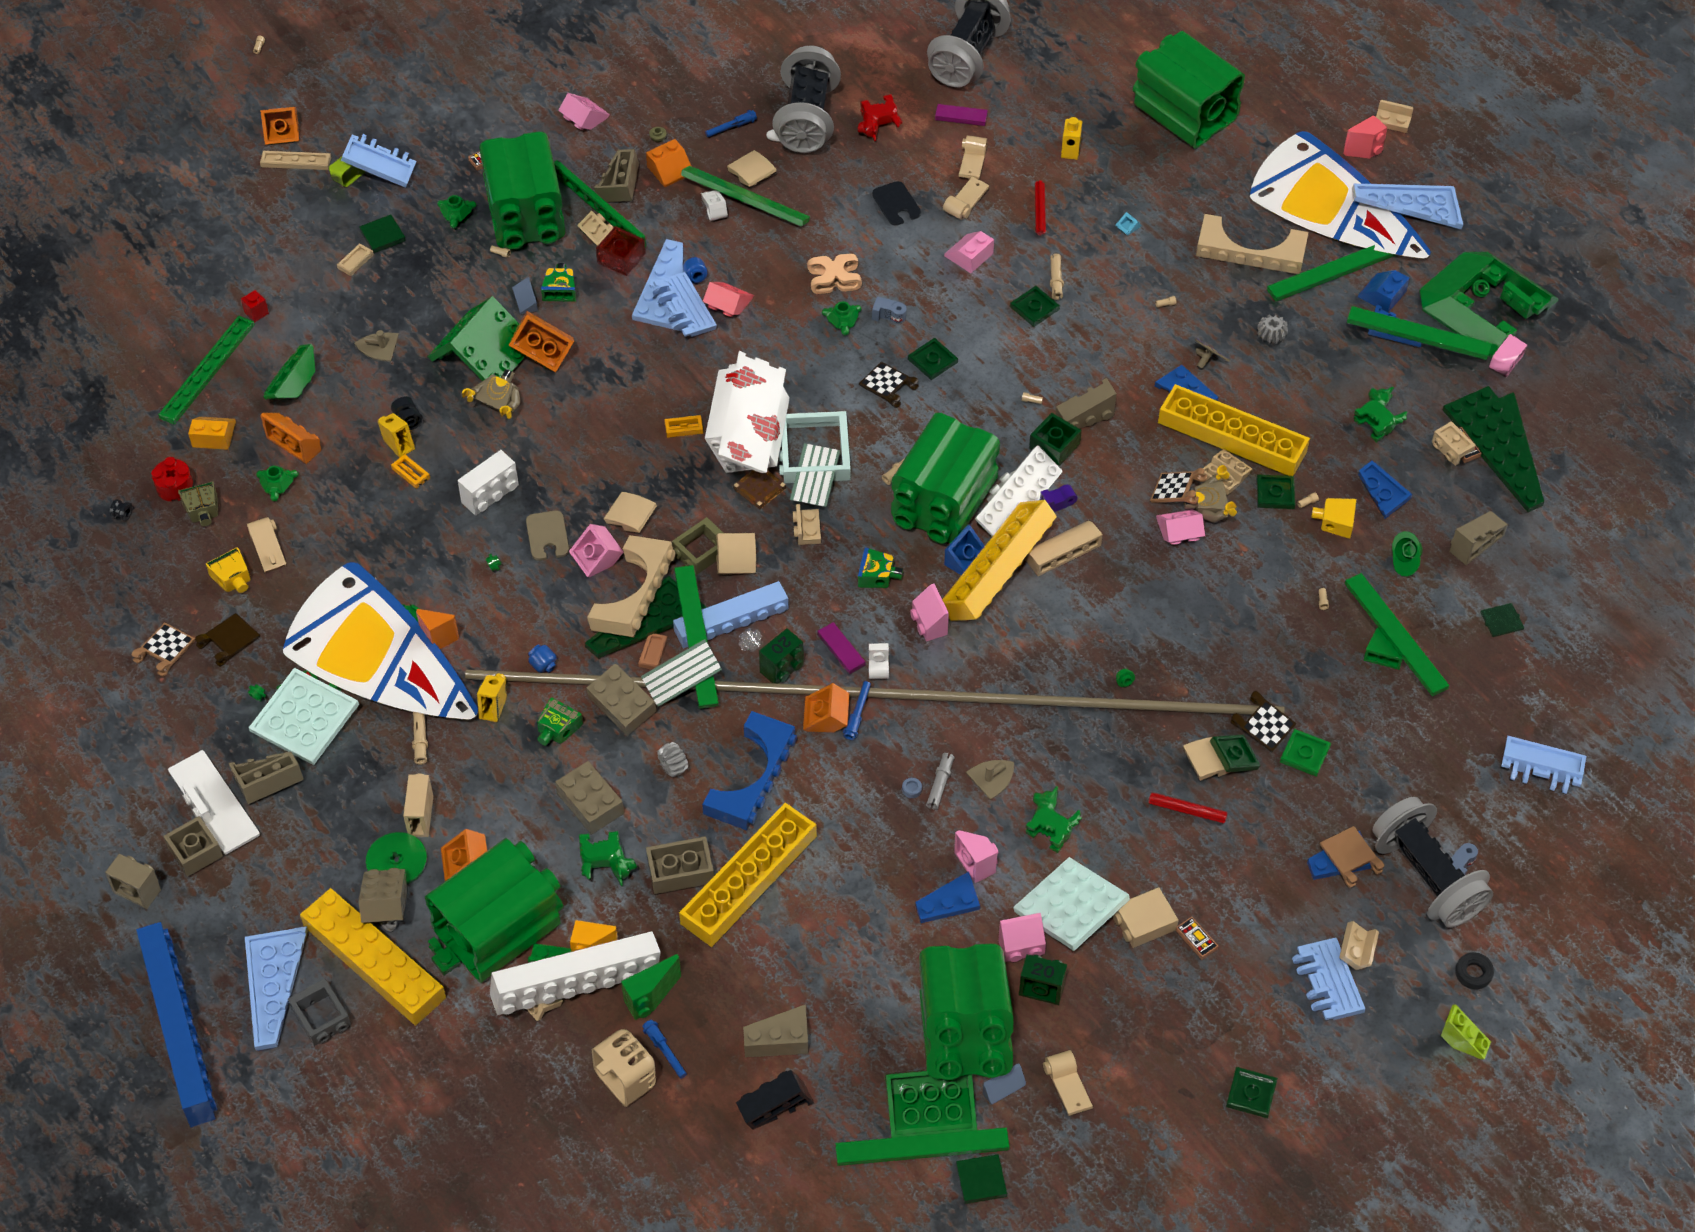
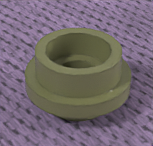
M654 127L649 132L650 138L654 142H662L666 137V130L662 127Z

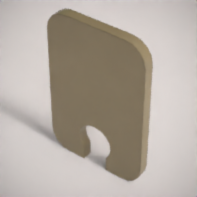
M548 511L531 514L526 518L533 559L537 561L547 560L544 548L549 545L556 547V558L568 555L569 545L562 512Z

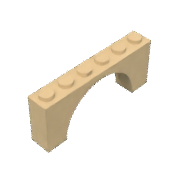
M1205 214L1196 256L1300 274L1308 232L1291 229L1287 239L1280 245L1265 250H1252L1237 245L1227 237L1222 228V217Z
M629 535L623 547L626 562L643 568L647 572L646 580L636 593L624 600L609 604L594 603L587 617L592 631L634 637L636 631L640 628L643 617L647 614L650 603L654 600L657 589L661 586L664 575L668 572L671 561L675 558V550H673L671 541Z

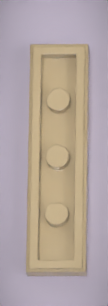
M263 151L260 165L261 167L329 170L331 154Z

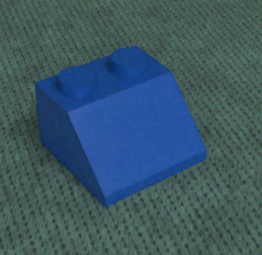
M1396 270L1377 273L1359 293L1358 297L1374 306L1377 304L1382 306V310L1389 313L1407 292L1410 278Z

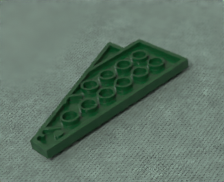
M1487 386L1444 405V413L1458 428H1463L1480 450L1483 460L1523 508L1530 512L1543 506V494L1514 392L1499 398Z

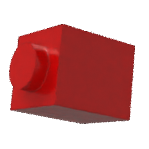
M256 290L241 298L244 313L254 323L269 314L266 299Z

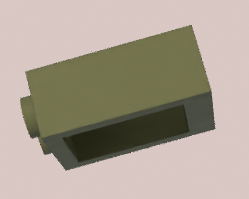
M706 517L672 541L675 558L684 562L685 566L694 565L695 574L698 575L717 562L716 536L723 532ZM704 534L716 546L696 559L685 546Z

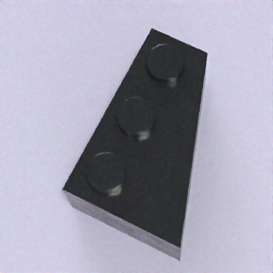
M792 1070L780 1073L776 1079L763 1083L759 1089L752 1093L744 1094L736 1102L745 1123L753 1130L777 1120L776 1115L789 1111L790 1114L796 1112L795 1107L807 1103L808 1106L814 1104L804 1082Z

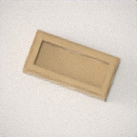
M359 243L337 264V268L352 276L374 255L373 250Z

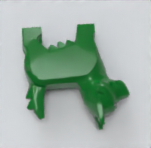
M1394 387L1379 390L1371 388L1368 393L1371 400L1361 408H1357L1354 412V421L1358 425L1367 422L1372 427L1375 433L1371 434V438L1376 443L1383 439L1385 435L1391 433L1397 424L1407 420V411L1394 416L1385 407L1393 397L1391 393Z
M1056 786L1053 791L1034 793L1033 802L1037 805V809L1032 820L1026 824V834L1032 838L1040 832L1042 835L1045 834L1046 837L1050 836V842L1053 844L1049 848L1059 853L1063 848V844L1070 838L1073 827L1079 824L1078 821L1082 820V817H1080V810H1077L1069 819L1054 811L1058 797V786Z
M618 831L609 832L608 840L598 841V843L594 842V844L588 841L590 839L589 834H580V858L583 864L581 875L590 880L592 868L611 867L612 873L618 879L620 886H623V879L627 878L630 872L637 868V865L632 858H625L620 846Z

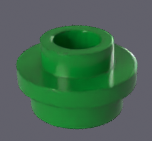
M1480 279L1473 283L1472 291L1475 296L1484 297L1489 293L1490 286L1485 280ZM1478 286L1482 287L1481 292L1479 291Z
M489 554L486 561L492 572L495 570L499 571V566L502 565L497 555Z
M1122 669L1116 675V682L1120 687L1130 686L1135 680V674L1129 669Z
M257 684L248 687L249 691L247 693L257 701H261L262 698L265 699V690Z

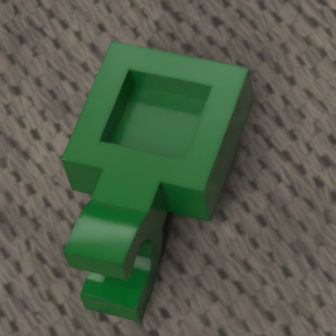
M435 936L428 940L429 949L435 954L431 957L432 962L443 976L461 965L460 960L449 946L443 949Z

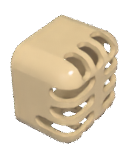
M618 1030L592 1048L595 1072L625 1107H628L654 1087L656 1082L654 1059L628 1030ZM632 1058H635L634 1063L632 1065H629L628 1062Z

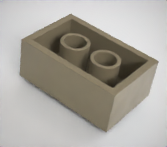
M616 663L586 687L588 698L626 736L656 712L655 701Z
M589 761L555 781L558 796L591 835L624 814L623 801Z
M706 836L646 847L654 894L706 885L714 877Z
M391 868L383 871L372 869L364 872L359 896L361 923L403 920L408 891L405 869Z

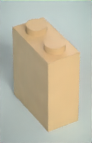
M418 773L408 776L403 817L407 833L415 837H429L433 804V791L429 775Z
M1159 887L1130 899L1113 915L1116 925H1120L1123 930L1122 934L1125 941L1130 942L1132 948L1176 931L1178 926V918Z

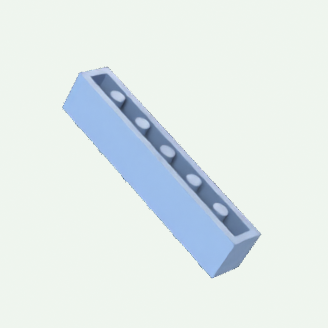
M780 582L772 583L702 609L707 640L788 610V597ZM683 617L673 620L674 632L683 648L688 647Z

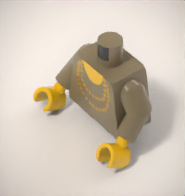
M505 369L501 378L492 374L473 388L464 389L462 391V398L468 396L467 401L472 402L474 396L481 403L499 410L501 417L506 414L507 418L510 419L512 417L511 413L520 405L519 387L511 383L515 373Z
M1219 466L1217 468V475L1214 474L1194 488L1196 492L1194 497H1199L1198 502L1191 504L1184 501V509H1195V511L1202 514L1204 520L1212 523L1227 520L1228 514L1230 516L1237 514L1235 510L1237 506L1234 502L1227 501L1224 483L1220 480L1221 478L1228 479L1230 473L1226 471V466Z

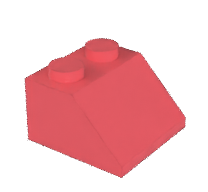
M1373 115L1348 129L1343 154L1345 156L1369 159L1379 155L1383 151L1387 126Z
M709 282L703 302L708 304L707 307L714 310L721 309L723 314L733 317V315H740L754 295L725 282Z

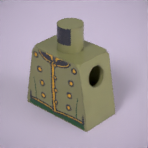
M214 482L178 491L182 504L192 522L200 521L201 526H208L212 522L211 518L218 516L217 493Z

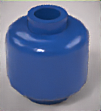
M692 257L685 261L683 272H686L692 283H700L705 280L707 268L704 261L697 257Z
M538 644L528 653V662L538 673L546 671L550 673L556 667L557 656L547 645L540 646Z

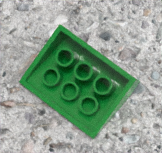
M927 1070L884 1073L891 1138L977 1130L972 1074L962 1075L952 1080L932 1078L928 1075Z

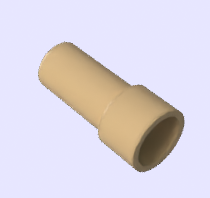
M257 36L253 49L255 54H259L265 42L263 36Z
M493 245L490 248L492 253L506 258L510 257V249Z
M1175 296L1155 301L1156 307L1176 305Z
M1023 392V402L1042 404L1043 397Z
M1314 492L1308 495V497L1297 501V505L1299 508L1319 501V497Z
M1325 588L1319 589V608L1321 610L1329 608Z

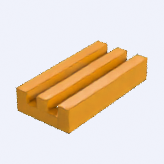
M701 415L665 419L667 438L703 434Z
M405 454L391 464L392 470L416 489L419 488V484L423 485L425 483L424 480L428 481L430 479V474ZM404 461L406 464H408L411 468L418 472L421 475V477H419L416 473L413 472L411 468L407 467L402 462Z

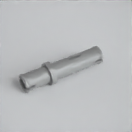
M943 753L939 767L936 769V777L926 802L928 808H931L933 804V810L938 809L946 781L950 777V769L955 759L952 754L947 758L948 753Z

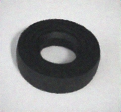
M1470 952L1463 955L1457 962L1456 977L1465 987L1482 989L1492 981L1494 967L1490 959L1485 955ZM1473 964L1478 965L1482 969L1483 974L1480 977H1472L1468 974L1467 967Z

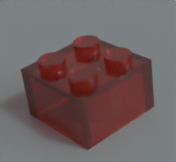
M616 226L596 247L597 263L625 276L629 274L646 254L645 240Z

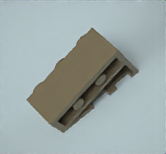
M635 149L618 150L609 163V169L606 173L602 174V180L599 185L596 184L594 187L595 193L606 202L632 201L639 167Z
M1105 378L1102 380L1103 384L1093 389L1091 386L1084 395L1080 397L1076 395L1056 406L1055 415L1079 429L1091 426L1102 420H1108L1114 417L1117 393L1108 379Z
M1489 511L1455 530L1449 552L1465 565H1468L1505 535L1508 524L1492 511Z
M292 752L266 756V759L254 761V758L248 759L247 763H229L233 777L247 804L304 780L299 764Z
M806 1004L743 1027L745 1057L808 1054Z

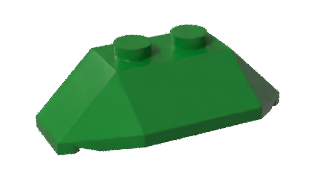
M312 344L300 345L296 349V352L290 356L265 390L264 399L298 398L302 394V390L310 383L311 377L315 373Z

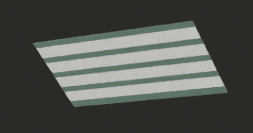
M804 443L798 467L837 465L840 450ZM835 471L797 472L790 500L827 507Z
M704 639L645 673L641 678L659 707L721 671L722 668Z

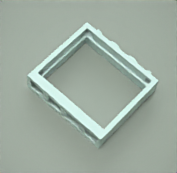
M846 411L786 414L781 441L782 450L779 452V462L783 461V465H779L780 475L784 476V483H794L797 472L835 471L833 481L850 480ZM839 426L842 465L789 467L787 428Z

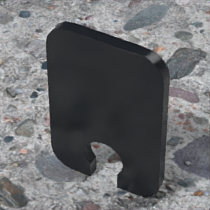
M892 182L873 190L872 196L891 225L896 226L904 223L902 217L898 215L901 211L908 212L911 220L921 216L919 206L902 182Z

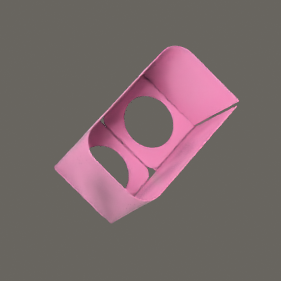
M1510 334L1493 355L1489 368L1507 377L1523 357L1527 344Z

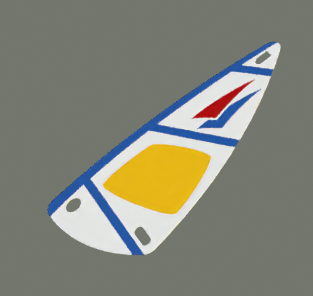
M1298 132L1280 144L1263 162L1254 178L1250 198L1264 208L1304 228L1363 248L1375 245L1374 250L1390 254L1427 258L1431 253L1421 237L1400 213L1355 201L1352 191L1353 184L1371 183L1345 159L1309 132ZM1305 143L1309 146V149L1307 151H1300L1297 149V145ZM1269 187L1274 188V191L1264 197L1258 196V193ZM1410 245H1417L1421 249V251L1416 253L1412 248H1410Z
M347 563L324 580L303 604L289 629L283 647L285 656L314 675L344 690L385 705L422 714L472 719L478 713V708L471 695L438 646L430 642L419 626V623L409 611L358 563ZM345 578H354L355 585L351 588H345L342 585ZM306 637L311 638V642L298 651L292 649L295 644ZM462 701L469 709L462 713L456 707V703Z

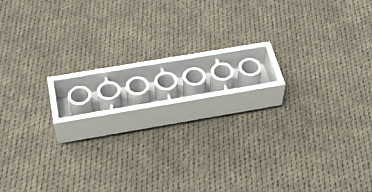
M651 931L492 972L490 996L497 1015H507L516 1010L530 1009L542 1003L549 1004L558 999L572 998L577 994L591 993L596 989L610 988L615 984L621 983L622 980L659 963L660 949Z

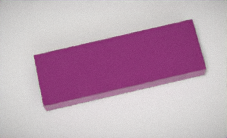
M938 104L935 120L985 126L988 110Z
M834 622L817 631V635L849 674L866 666L865 660Z

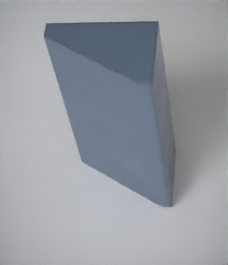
M528 277L512 287L520 315L525 314L526 311H538L534 292Z
M1020 1064L1014 1065L1008 1074L991 1078L983 1083V1095L990 1104L998 1102L1026 1085Z

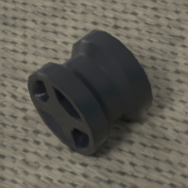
M115 499L110 507V516L114 518L120 517L121 520L127 521L132 513V504L129 502L122 503L121 500Z

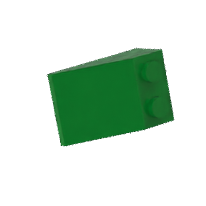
M678 954L621 981L623 1000L634 1020L649 1016L680 979L681 970Z

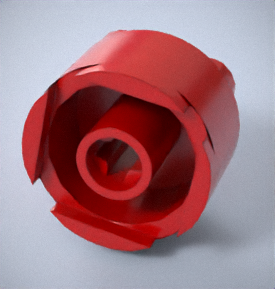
M167 457L151 472L157 494L165 501L172 502L174 499L180 501L181 498L178 491L193 487V480L188 465L174 457Z

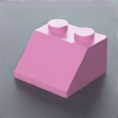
M567 93L558 110L564 114L563 117L565 119L573 121L574 125L581 130L584 128L593 129L610 115L590 99Z
M982 231L966 234L944 256L969 273H972L993 254L994 239Z
M1193 509L1156 515L1163 539L1170 542V544L1182 543L1181 540L1186 539L1188 541L1200 540L1199 537L1205 536L1203 516Z
M590 524L569 550L587 577H592L612 567L624 553L605 526Z
M931 584L912 601V609L910 610L913 621L916 620L918 632L924 636L926 642L948 635L949 613L935 584Z
M960 830L956 831L954 853L966 871H969L974 883L995 874L996 864L998 863V849L996 845L991 843L985 836Z
M1041 913L1000 921L998 941L1004 951L1005 962H1017L1026 958V954L1039 956L1045 954L1046 942Z

